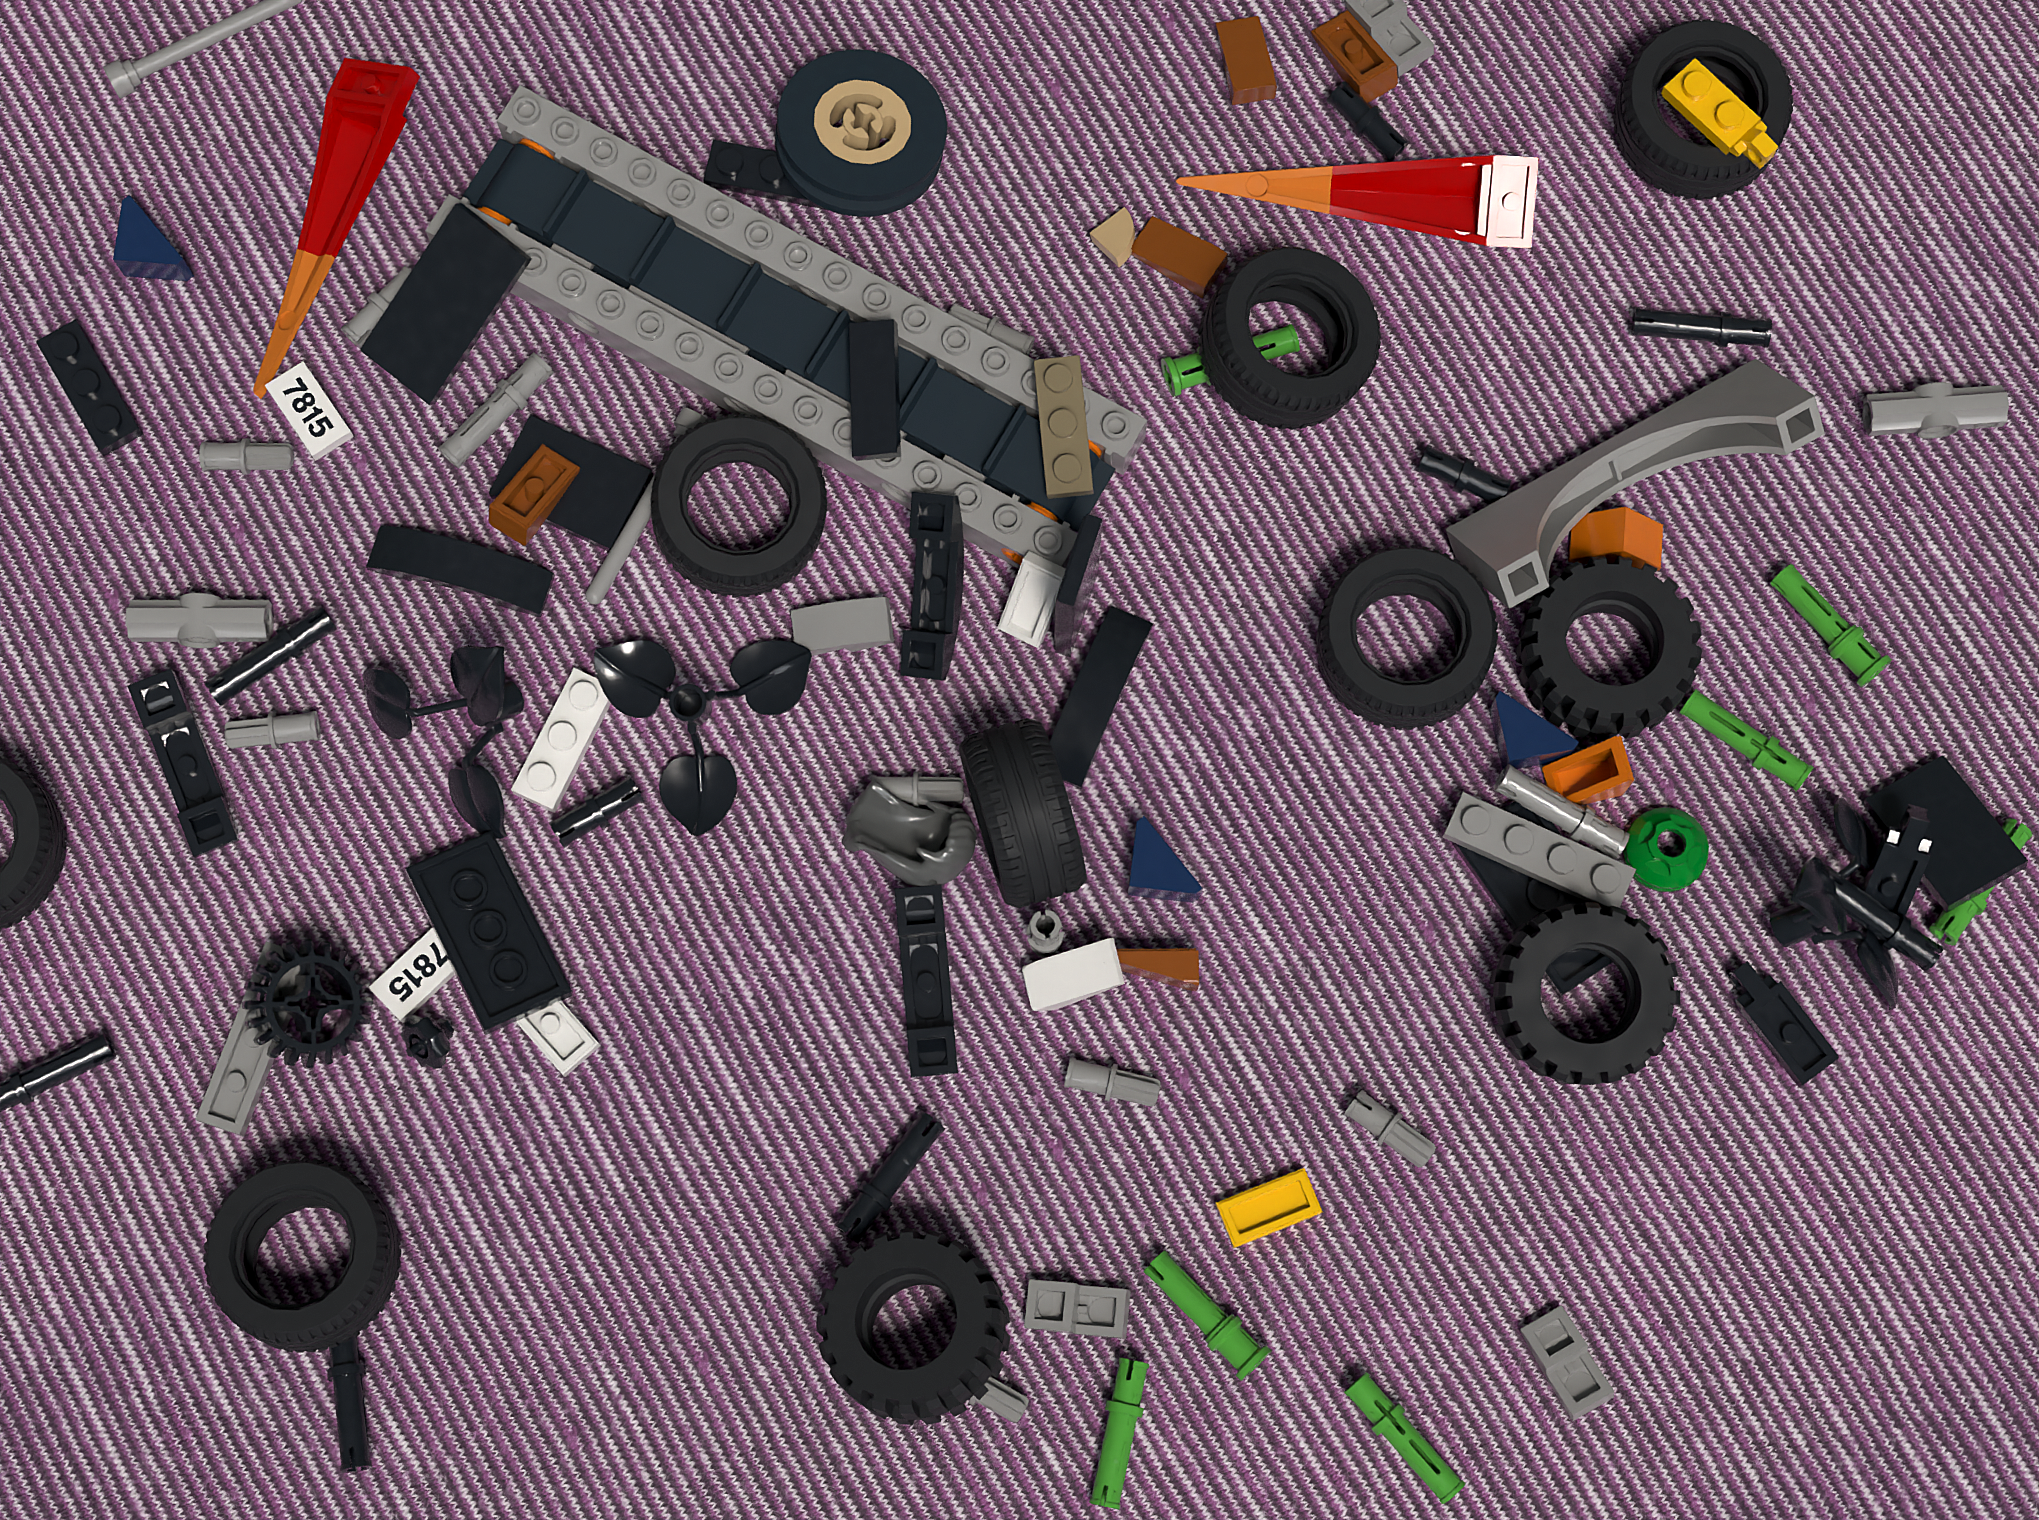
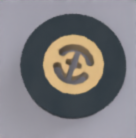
M871 50L837 51L809 62L786 85L778 107L775 149L778 161L787 179L803 196L813 203L829 211L848 216H880L907 207L919 199L932 185L941 166L947 137V118L943 103L935 88L911 65L891 55ZM843 118L841 127L835 128L832 126ZM887 138L890 140L879 148L880 139Z

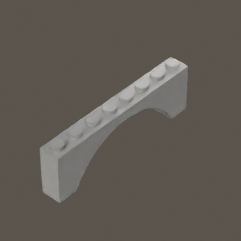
M1755 358L1448 527L1446 532L1455 558L1460 561L1462 566L1466 565L1469 568L1468 571L1470 573L1473 572L1477 576L1476 579L1482 582L1484 588L1510 609L1549 587L1550 565L1560 543L1587 513L1607 498L1653 474L1696 460L1745 453L1788 455L1825 434L1816 398L1810 392Z

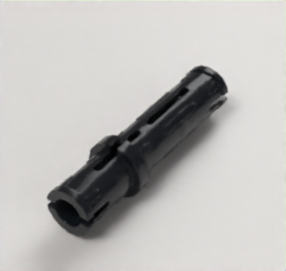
M1635 307L1632 317L1634 325L1631 326V336L1640 335L1716 342L1717 347L1725 348L1728 346V343L1768 348L1771 339V333H1768V330L1772 329V320L1732 317L1731 312L1721 311L1718 316Z
M319 605L315 610L286 628L283 625L276 630L277 635L231 664L219 674L204 681V684L216 702L223 706L227 701L270 674L282 664L294 657L296 660L305 655L304 650L331 632L336 631L337 627L322 605Z
M1826 866L1835 881L1836 893L1842 902L1847 916L1880 939V944L1886 949H1895L1909 958L1910 961L1919 966L1923 971L1929 970L1936 964L1940 958L1939 954L1943 951L1941 945L1913 927L1908 917L1903 914L1896 915L1856 885L1843 878L1833 868Z
M102 1031L88 1038V1040L73 1045L23 1070L17 1067L9 1071L8 1077L0 1080V1112L20 1103L26 1106L34 1102V1097L44 1091L116 1059L115 1050L106 1033Z
M919 1112L916 1120L882 1165H880L869 1182L863 1181L857 1188L860 1192L842 1217L835 1222L834 1226L841 1233H846L857 1219L855 1225L846 1235L853 1242L859 1244L862 1236L882 1210H889L893 1204L890 1200L938 1136L944 1132L945 1128L936 1121L935 1123L932 1122L922 1135V1132L933 1119L927 1113Z
M352 1336L346 1343H339V1346L334 1348L329 1347L331 1368L326 1370L327 1380L333 1382L341 1459L340 1471L342 1473L357 1472V1467H361V1471L372 1468L362 1378L366 1376L365 1365L360 1363L357 1336Z

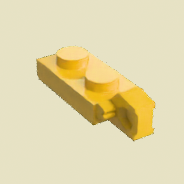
M1696 58L1664 86L1661 92L1662 97L1725 155L1730 152L1739 157L1743 153L1759 169L1773 158L1778 145L1765 133L1767 126L1761 121V118Z

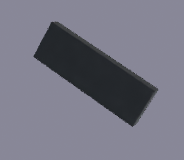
M894 319L849 323L852 457L856 461L901 457L898 324Z

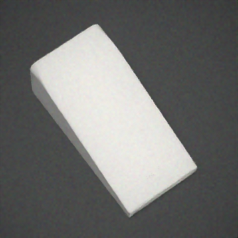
M1108 938L1025 965L1022 968L1030 1005L1034 1011L1056 1010L1125 984L1114 938Z

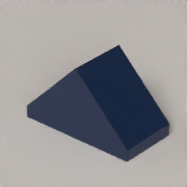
M130 195L124 198L121 205L113 256L114 262L123 275L126 277L188 281L194 277L181 255Z
M1502 691L1498 693L1489 708L1502 770H1505L1508 764L1516 769L1553 763L1571 755L1579 743Z
M1143 816L1136 822L1128 895L1194 903L1201 897L1202 886L1146 817Z

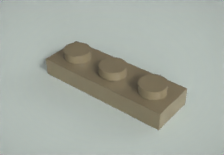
M1080 355L1034 360L1048 499L1094 494Z

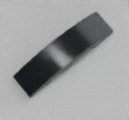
M913 491L911 495L909 538H915L917 541L911 629L903 630L900 676L942 681L946 680L954 653L962 605L964 537L958 495Z
M380 525L366 565L367 570L410 582L412 578L495 600L498 606L537 617H542L555 577L553 572L479 545L429 532Z
M1113 606L1109 609L1081 667L1050 740L1063 782L1082 789L1100 748V742L1133 667L1138 662L1154 623Z
M168 669L128 685L127 687L143 728L149 733L179 811L177 816L193 857L197 858L239 841L235 823L212 758L173 669Z
M940 884L895 888L911 1078L958 1074L942 886Z

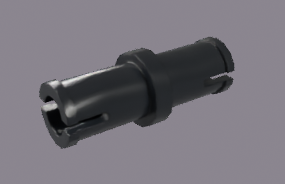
M1346 80L1340 86H1337L1327 98L1326 102L1332 105L1354 126L1352 131L1359 138L1364 136L1388 161H1393L1395 156L1398 157L1408 146L1410 141L1404 138L1382 117L1383 111L1377 105L1372 107Z
M1428 444L1416 469L1419 473L1422 472L1452 485V491L1461 494L1464 490L1492 503L1506 496L1512 481L1474 466L1475 461L1466 457L1465 461L1432 448Z
M631 775L597 796H594L592 793L584 797L585 803L558 819L549 822L556 837L560 838L559 842L564 848L599 826L602 830L611 825L609 820L634 805L645 801Z

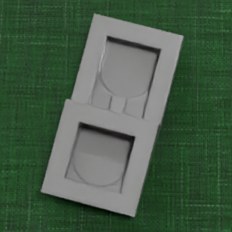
M1345 0V5L1349 12L1396 63L1398 77L1434 55V43L1407 16V4L1403 0Z
M887 597L845 600L791 610L794 643L808 648L812 656L841 649L856 652L894 643L890 604Z
M1029 1279L1024 1328L1126 1339L1131 1291L1120 1288L1084 1286L1077 1283Z
M1562 1305L1520 1329L1536 1362L1572 1421L1614 1398L1615 1391L1589 1354L1588 1344Z

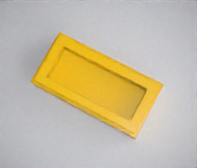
M1305 1168L1215 1203L1233 1249L1322 1214V1209Z

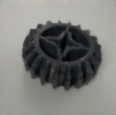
M303 939L300 943L299 952L293 942H286L282 945L284 959L276 951L267 952L265 956L271 969L261 964H256L253 967L252 971L262 980L260 983H245L244 989L248 992L256 993V999L243 1001L242 1009L256 1010L257 1017L249 1018L245 1021L246 1028H257L259 1026L262 1028V1031L253 1039L256 1045H263L272 1040L267 1056L277 1058L285 1050V1065L294 1066L301 1055L303 1067L313 1068L317 1055L324 1065L333 1063L332 1048L341 1056L349 1054L350 1050L344 1040L345 1038L354 1042L362 1040L363 1035L354 1026L356 1023L368 1025L371 1018L367 1015L359 1014L360 1006H371L374 1001L371 997H360L359 990L370 986L369 979L355 981L353 978L361 970V964L353 962L346 967L343 966L348 958V951L339 949L331 957V942L322 941L315 952L312 939ZM299 965L300 975L295 976V984L292 991L286 996L273 997L280 979L289 970ZM315 965L326 970L335 979L340 988L341 995H331L324 991L321 986L320 975L315 974ZM308 991L311 992L309 997H315L316 1001H328L327 1005H316V1008L308 1009L307 1016L305 1015L307 1009H300V1006L287 1005L289 1001H300V999L307 998ZM333 1010H342L340 1018L332 1031L316 1041V1032L321 1031V1022L325 1014ZM275 1011L286 1012L292 1016L295 1021L296 1031L300 1032L301 1042L292 1039L284 1033L275 1019Z

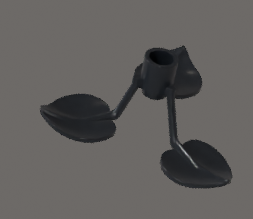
M636 640L615 646L598 648L594 651L597 679L605 696L617 710L629 717L648 718L656 713L661 698L669 701L672 714L680 722L687 725L695 749L696 759L682 756L671 761L662 772L659 790L662 802L668 812L692 836H701L707 833L725 818L734 803L738 788L735 769L728 759L722 756H711L708 758L704 756L698 726L709 719L712 712L711 702L714 700L739 698L745 695L749 707L758 714L776 716L786 713L801 699L812 661L811 651L799 644L774 640L758 642L741 650L731 663V676L740 688L724 691L709 690L705 693L696 685L683 684L674 691L668 692L667 689L676 678V667L670 653L661 645L652 641Z
M467 645L454 650L450 658L451 677L456 690L464 698L420 708L410 706L409 688L396 673L380 667L364 671L362 674L365 683L364 692L371 716L379 729L393 739L400 740L411 734V717H420L466 706L472 722L479 727L485 726L488 728V731L463 757V768L455 767L449 771V792L456 810L472 828L482 834L492 830L497 839L508 836L504 830V803L499 785L486 768L479 764L473 765L475 757L495 735L504 731L502 722L522 713L524 710V699L521 691L512 681L505 680L504 647Z
M1841 797L1834 804V822L1841 841L1852 854L1850 863L1838 872L1843 878H1846L1856 871L1861 864L1868 871L1878 846L1873 832L1865 819ZM1818 857L1808 859L1799 873L1791 897V901L1796 903L1770 914V923L1775 937L1785 948L1811 938L1815 945L1830 940H1851L1857 944L1858 957L1866 973L1888 1001L1889 1010L1895 1009L1898 999V973L1891 951L1882 946L1879 941L1880 939L1868 929H1864L1862 933L1858 930L1845 931L1847 926L1846 912L1836 893L1835 881L1830 871ZM1826 927L1831 932H1823V928Z

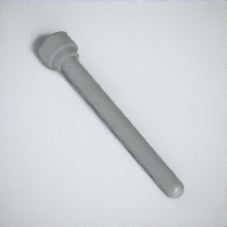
M263 0L133 63L129 59L121 63L118 59L103 66V69L119 99L136 92L134 87L142 84L140 79L301 3L303 0Z
M683 407L674 422L676 427L673 433L676 437L674 442L677 441L681 434L684 435L686 430L694 428L700 422L704 423L707 418L692 409ZM654 476L587 589L586 600L590 604L596 605L602 602L651 518V492Z

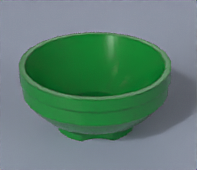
M1668 807L1652 809L1635 819L1626 831L1630 836L1622 851L1624 863L1636 869L1633 877L1646 888L1657 892L1679 891L1690 886L1705 869L1709 854L1707 835L1698 821L1682 810ZM1670 831L1682 838L1684 849L1681 855L1668 857L1661 853L1657 845V840L1661 833Z

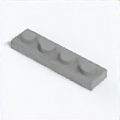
M1464 792L1460 796L1443 835V838L1583 901L1597 902L1601 906L1606 907L1616 906L1620 908L1636 871L1633 867Z
M266 941L257 964L271 969L265 956L267 952L276 951L283 959L284 957L282 946ZM299 965L289 970L280 979L273 997L286 996L292 991L295 984V976L300 975ZM253 972L250 982L260 983L262 979ZM246 990L242 1002L255 1000L256 993ZM289 1001L287 1005L296 1006L297 1001ZM241 1003L195 1120L244 1137L275 1058L267 1056L272 1040L263 1045H256L253 1039L262 1031L261 1026L246 1028L245 1021L249 1018L257 1017L255 1009H242ZM275 1011V1019L285 1033L291 1015L286 1012Z

